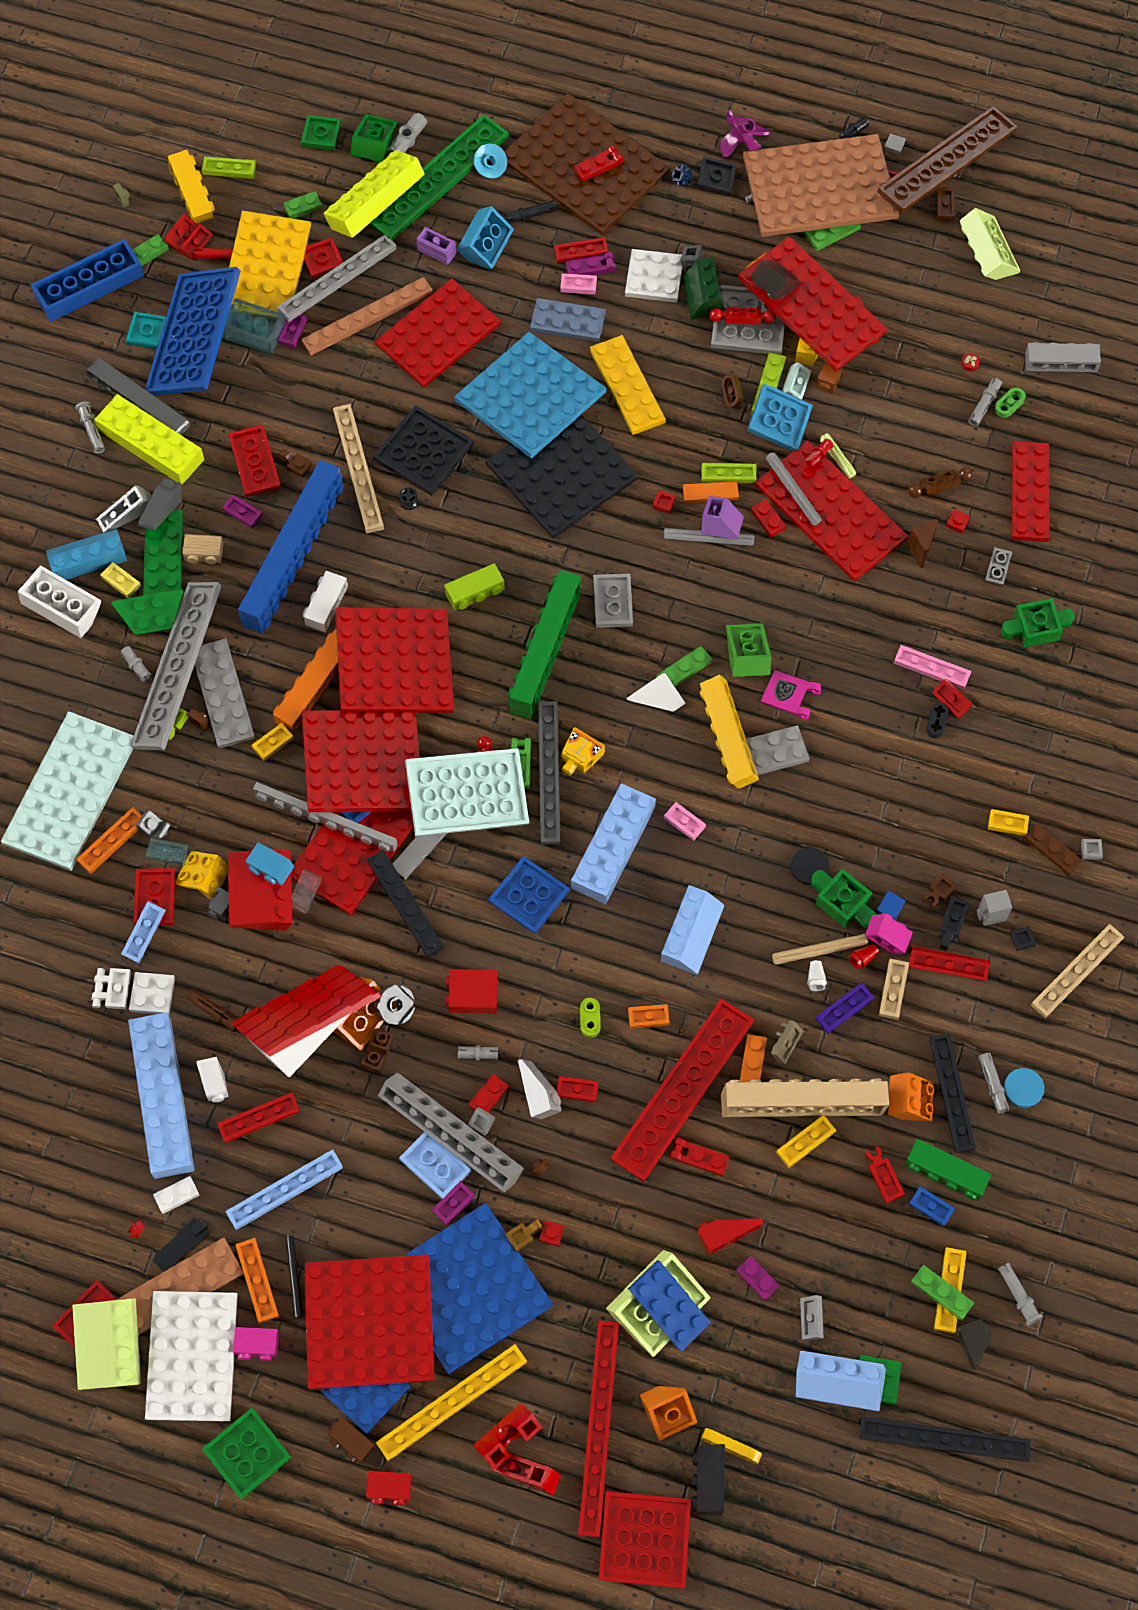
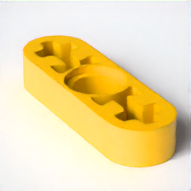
M705 1428L701 1438L711 1445L725 1444L726 1452L753 1464H758L762 1456L761 1452L708 1428Z

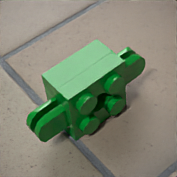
M1053 598L1020 604L1015 608L1014 619L1003 622L1001 634L1005 639L1020 637L1024 648L1059 641L1063 628L1072 626L1075 614L1069 608L1056 610Z
M841 869L834 878L823 870H817L812 875L811 885L820 892L815 903L818 907L844 928L852 920H855L863 928L868 929L872 915H877L867 906L872 896L870 890L844 869Z

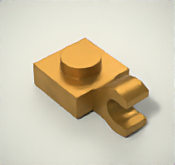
M537 1219L527 1227L521 1223L505 1235L515 1250L520 1251L534 1241L531 1235L538 1233L543 1228Z

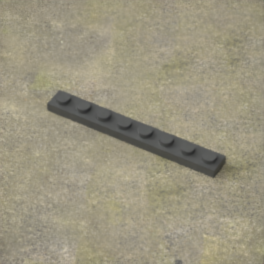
M557 701L538 702L541 845L560 844Z

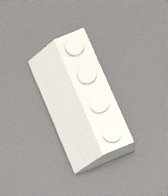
M41 565L18 591L22 605L79 638H82L92 626L101 604L100 599Z

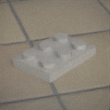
M630 574L593 575L596 628L632 627L633 611Z
M798 725L746 739L757 775L809 762L810 758Z

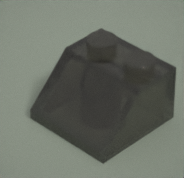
M762 260L750 276L754 280L753 283L758 288H763L767 291V296L773 300L785 298L801 283L796 276L777 260Z

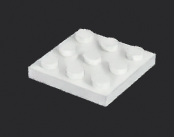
M632 249L625 297L677 303L682 273L680 262L682 255Z

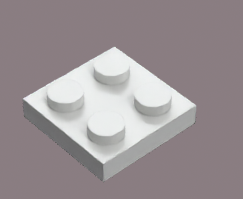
M135 972L129 1011L148 1014L168 1012L170 1015L175 976Z

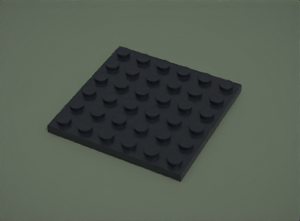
M582 415L576 418L533 458H530L510 443L485 461L488 468L552 539L638 480V475Z

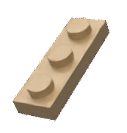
M889 959L879 1016L895 1020L899 1019L909 962Z

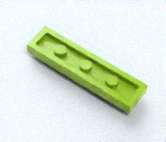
M769 352L751 415L764 383L776 389L778 388L786 356Z

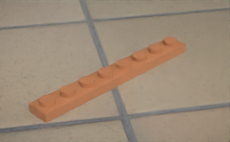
M422 277L301 339L302 344L311 356L433 294L432 288L425 278Z

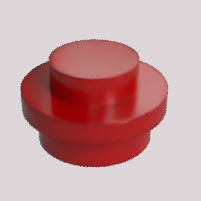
M138 1219L137 1222H132L128 1230L131 1233L130 1238H139L145 1226L141 1219Z

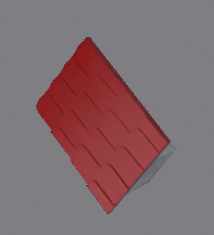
M336 965L317 978L309 979L289 993L279 995L260 1008H254L231 1024L277 1068L290 1077L350 1013L382 996L344 966Z

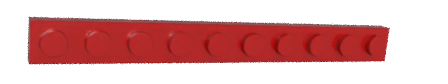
M598 1320L578 1536L600 1538L619 1322Z

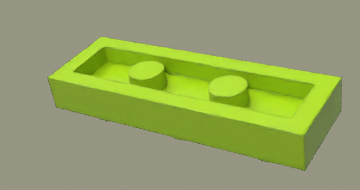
M204 156L202 174L254 179L256 162L255 160Z
M702 463V482L704 483L731 481L755 483L756 464Z

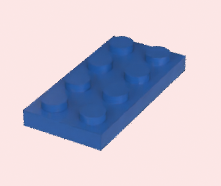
M659 1260L654 1262L627 1288L681 1352L711 1323Z

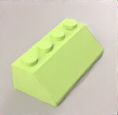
M975 208L960 220L961 229L967 236L968 244L974 250V257L982 267L981 272L985 277L997 280L1021 272L995 216Z

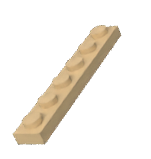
M1109 924L1032 1002L1031 1006L1044 1018H1047L1124 939V936Z

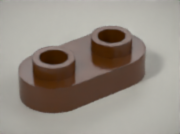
M728 374L721 383L725 404L728 407L737 409L743 402L738 377Z

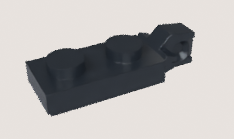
M951 897L939 930L938 937L943 939L939 949L947 951L950 942L955 943L956 939H958L970 905L969 902Z

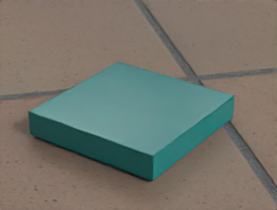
M134 312L126 338V345L157 349L166 317Z

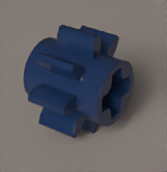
M676 165V169L672 172V181L677 182V186L689 185V182L693 179V170L688 169V165Z

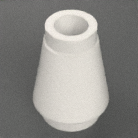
M812 961L810 962L807 985L812 991H822L827 984L822 962Z

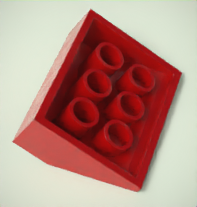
M272 849L291 860V850ZM252 851L228 853L229 927L287 931L292 924L291 873L282 886L277 883L273 885L264 879L265 876L261 874L257 876L248 870L249 866L245 861Z

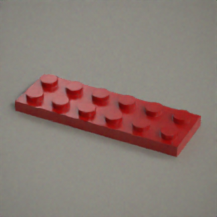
M1012 442L1011 540L1049 541V443Z

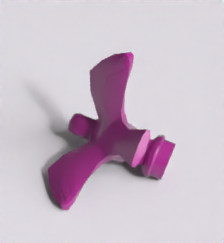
M731 110L727 111V123L733 128L720 141L721 154L724 158L729 157L740 142L745 143L750 152L756 151L761 145L754 139L753 135H770V131L756 125L750 118L734 117Z

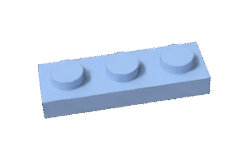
M147 901L121 953L122 955L140 963L166 909Z

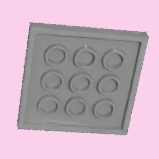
M721 285L725 308L754 307L761 309V313L770 310L753 292L747 290V287ZM778 316L772 324H767L761 320V325L725 324V319H722L720 322H714L711 348L769 354L770 352L781 355L785 323Z

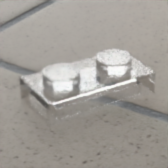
M306 869L302 870L292 894L293 908L303 913H308L322 877Z

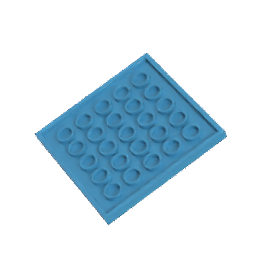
M528 332L454 397L457 403L530 458H533L605 394L606 387L535 335Z

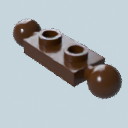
M964 467L957 474L954 470L935 476H929L920 480V485L917 483L911 484L908 488V494L913 498L921 496L922 492H925L928 496L959 486L961 481H970L973 477V472L970 468Z

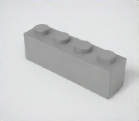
M1034 342L1028 343L1025 352L1026 371L1098 372L1101 363L1100 344Z

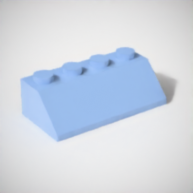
M689 885L662 951L661 962L698 975L724 904L707 891Z
M800 1351L796 1377V1398L879 1412L886 1373L885 1366L879 1363Z

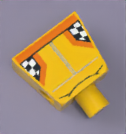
M574 727L562 751V760L566 763L562 771L569 776L572 775L575 769L585 773L604 755L605 745Z

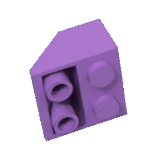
M709 496L702 517L701 534L737 540L744 516L727 498Z

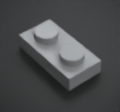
M815 1295L800 1298L802 1340L810 1341L824 1338L822 1296Z

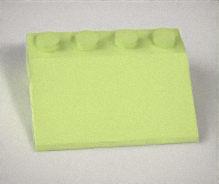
M665 1250L606 1308L613 1318L652 1357L670 1339L627 1288L654 1262L659 1260L699 1309L711 1298L674 1254Z
M136 1298L73 1305L78 1390L141 1384Z

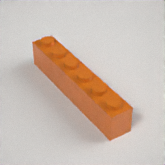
M336 629L333 633L328 634L323 647L318 648L315 658L312 662L309 661L307 663L304 673L296 678L291 691L288 690L286 692L283 702L277 705L273 711L275 723L278 725L282 723L292 733L302 723V711H310L338 673Z

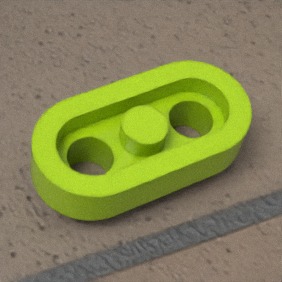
M586 998L580 1005L581 1032L587 1038H594L600 1032V1005L594 998ZM587 1005H592L594 1008L589 1010L586 1007ZM593 1024L594 1027L592 1029H589L587 1025Z

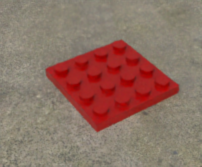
M606 1491L599 1581L685 1589L691 1499Z

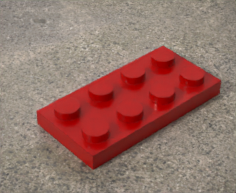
M259 425L228 433L245 496L250 497L281 489L264 426Z

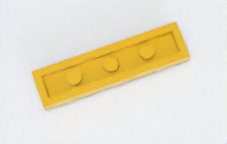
M946 1247L941 1278L961 1292L967 1251ZM937 1303L934 1330L955 1334L957 1317Z

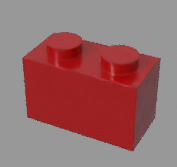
M368 1471L367 1500H371V1504H383V1501H392V1505L404 1506L405 1502L410 1503L411 1473Z

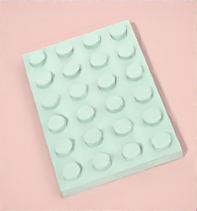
M518 748L405 760L415 837L529 824Z

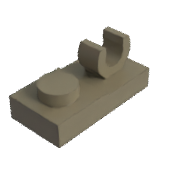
M792 1020L788 1024H781L784 1032L776 1033L779 1039L771 1052L777 1062L783 1065L786 1064L803 1033L799 1025Z

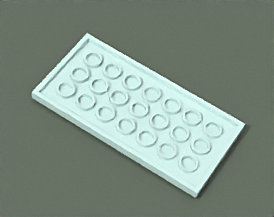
M68 711L1 840L2 845L72 871L77 861L76 859L79 857L133 750L130 745L134 736Z

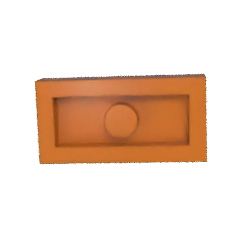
M668 1004L628 1007L630 1029L669 1026L670 1024Z

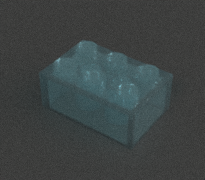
M235 298L229 310L223 338L272 354L285 325L284 314Z

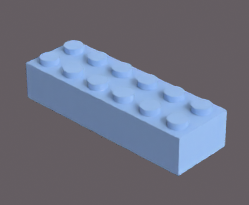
M622 783L620 784L571 879V889L604 904L607 903L655 809L656 798Z

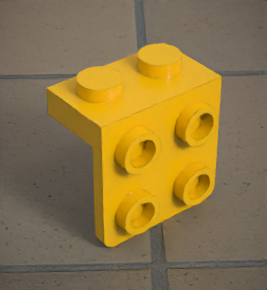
M192 851L178 874L175 884L179 887L197 889L208 899H211L217 895V887L221 888L228 875V863L218 855Z

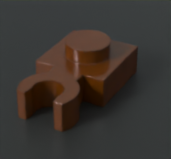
M942 873L930 886L929 890L931 892L924 896L923 902H926L927 899H932L934 902L931 908L933 909L937 906L939 898L944 902L955 891L957 885Z

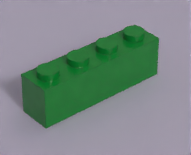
M916 1139L905 1163V1166H908L910 1171L917 1174L920 1172L926 1175L930 1181L936 1183L939 1181L945 1184V1187L951 1191L958 1190L964 1193V1196L970 1200L981 1199L992 1175L919 1139Z

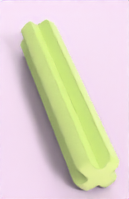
M828 433L822 435L821 442L824 439H830L833 442L834 446L828 452L848 479L856 475L855 469Z

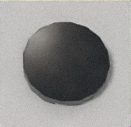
M812 847L797 851L791 862L792 875L798 882L804 885H811L812 875L817 870H823L828 874L830 868L826 855L819 849Z

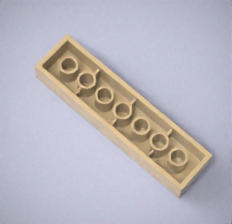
M778 1079L770 1080L769 1082H761V1080H750L749 1082L730 1080L729 1083L725 1084L721 1093L722 1117L882 1116L889 1106L888 1082L881 1081V1079H871L865 1082H861V1079H851L849 1082H841V1079H831L829 1082H821L820 1079H812L809 1082H801L799 1079H793L789 1082H781Z

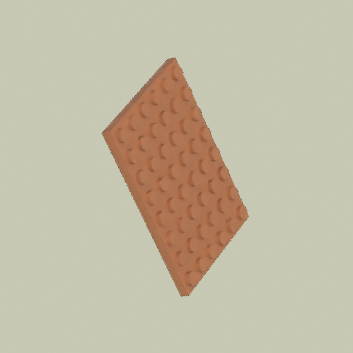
M878 134L743 152L761 237L899 218L898 210L877 193L878 187L890 180Z

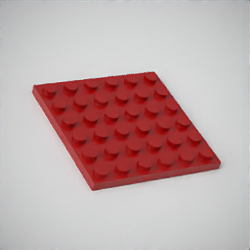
M336 607L340 712H454L447 609Z
M302 711L308 812L412 811L405 760L420 758L416 712Z
M429 1255L305 1263L309 1390L435 1381Z

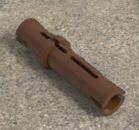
M195 989L188 994L187 1000L215 1018L218 1024L222 1023L233 1032L237 1031L231 1024L237 1019L228 1014V1010L225 1008L221 1009Z

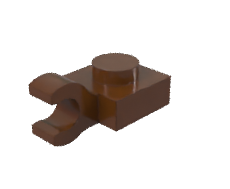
M283 449L279 454L281 456L280 460L288 464L287 470L301 478L305 476L312 466L311 460L298 453L292 456L290 452Z

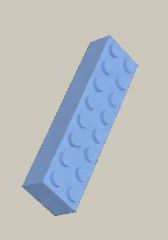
M168 1012L130 1019L128 1022L151 1174L154 1179L193 1172L195 1170L171 1018Z

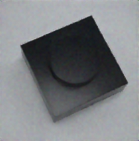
M1029 926L1010 932L1016 952L1036 945Z

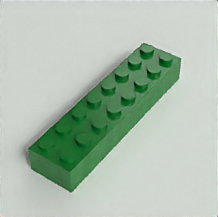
M560 570L558 576L553 578L552 591H548L545 599L547 604L541 608L539 614L541 619L539 623L535 624L533 629L534 637L528 641L526 648L528 652L522 656L520 662L522 667L520 671L516 672L514 677L515 685L510 687L507 698H509L510 714L529 720L533 718L581 595V576Z

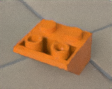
M909 1072L891 1075L889 1081L888 1115L900 1120L932 1122L934 1083Z

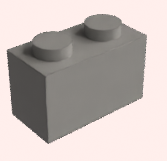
M1007 890L983 896L977 909L978 919L982 920L983 926L1007 920L1012 910Z

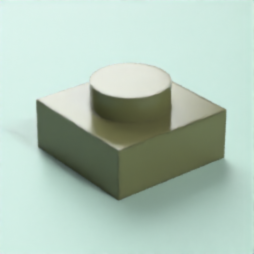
M119 183L113 185L115 196L122 207L129 206L128 198L130 195L127 189L122 188Z

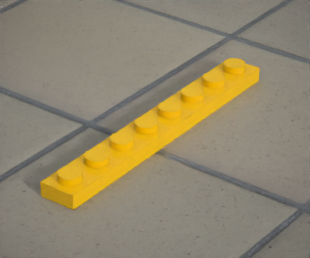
M514 1344L376 1442L377 1446L387 1461L391 1460L525 1365L527 1360L516 1344Z

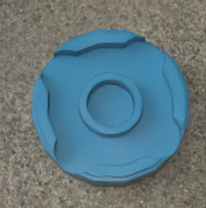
M1015 1069L1004 1082L1007 1099L1016 1107L1030 1108L1038 1104L1044 1095L1045 1086L1043 1080L1038 1073L1031 1069Z

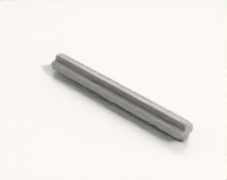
M774 452L769 453L766 460L811 524L813 526L818 525L822 521L819 514Z
M664 529L665 539L739 545L754 544V535L739 534L736 540L717 536L711 537L701 534L700 530Z

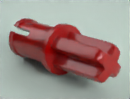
M824 439L818 447L813 448V452L805 459L806 465L813 467L819 460L824 459L825 454L833 448V442L830 439Z

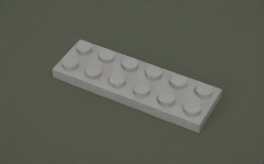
M227 639L201 645L195 662V668L218 749L255 739Z

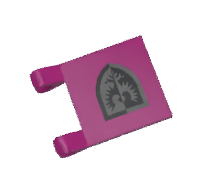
M774 670L761 703L794 714L803 720H808L810 709L800 707V704L807 690L814 695H819L821 693V684L808 682Z

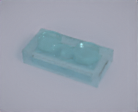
M151 838L146 857L148 859L185 865L189 845Z

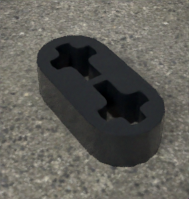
M935 703L930 711L927 734L932 738L941 737L945 729L948 708L943 703ZM938 709L941 710L940 718L936 717ZM935 723H938L937 732H934L933 729Z

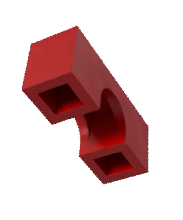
M520 1403L473 1446L482 1459L495 1470L510 1457L506 1448L512 1440L523 1438L527 1442L543 1427L535 1416Z

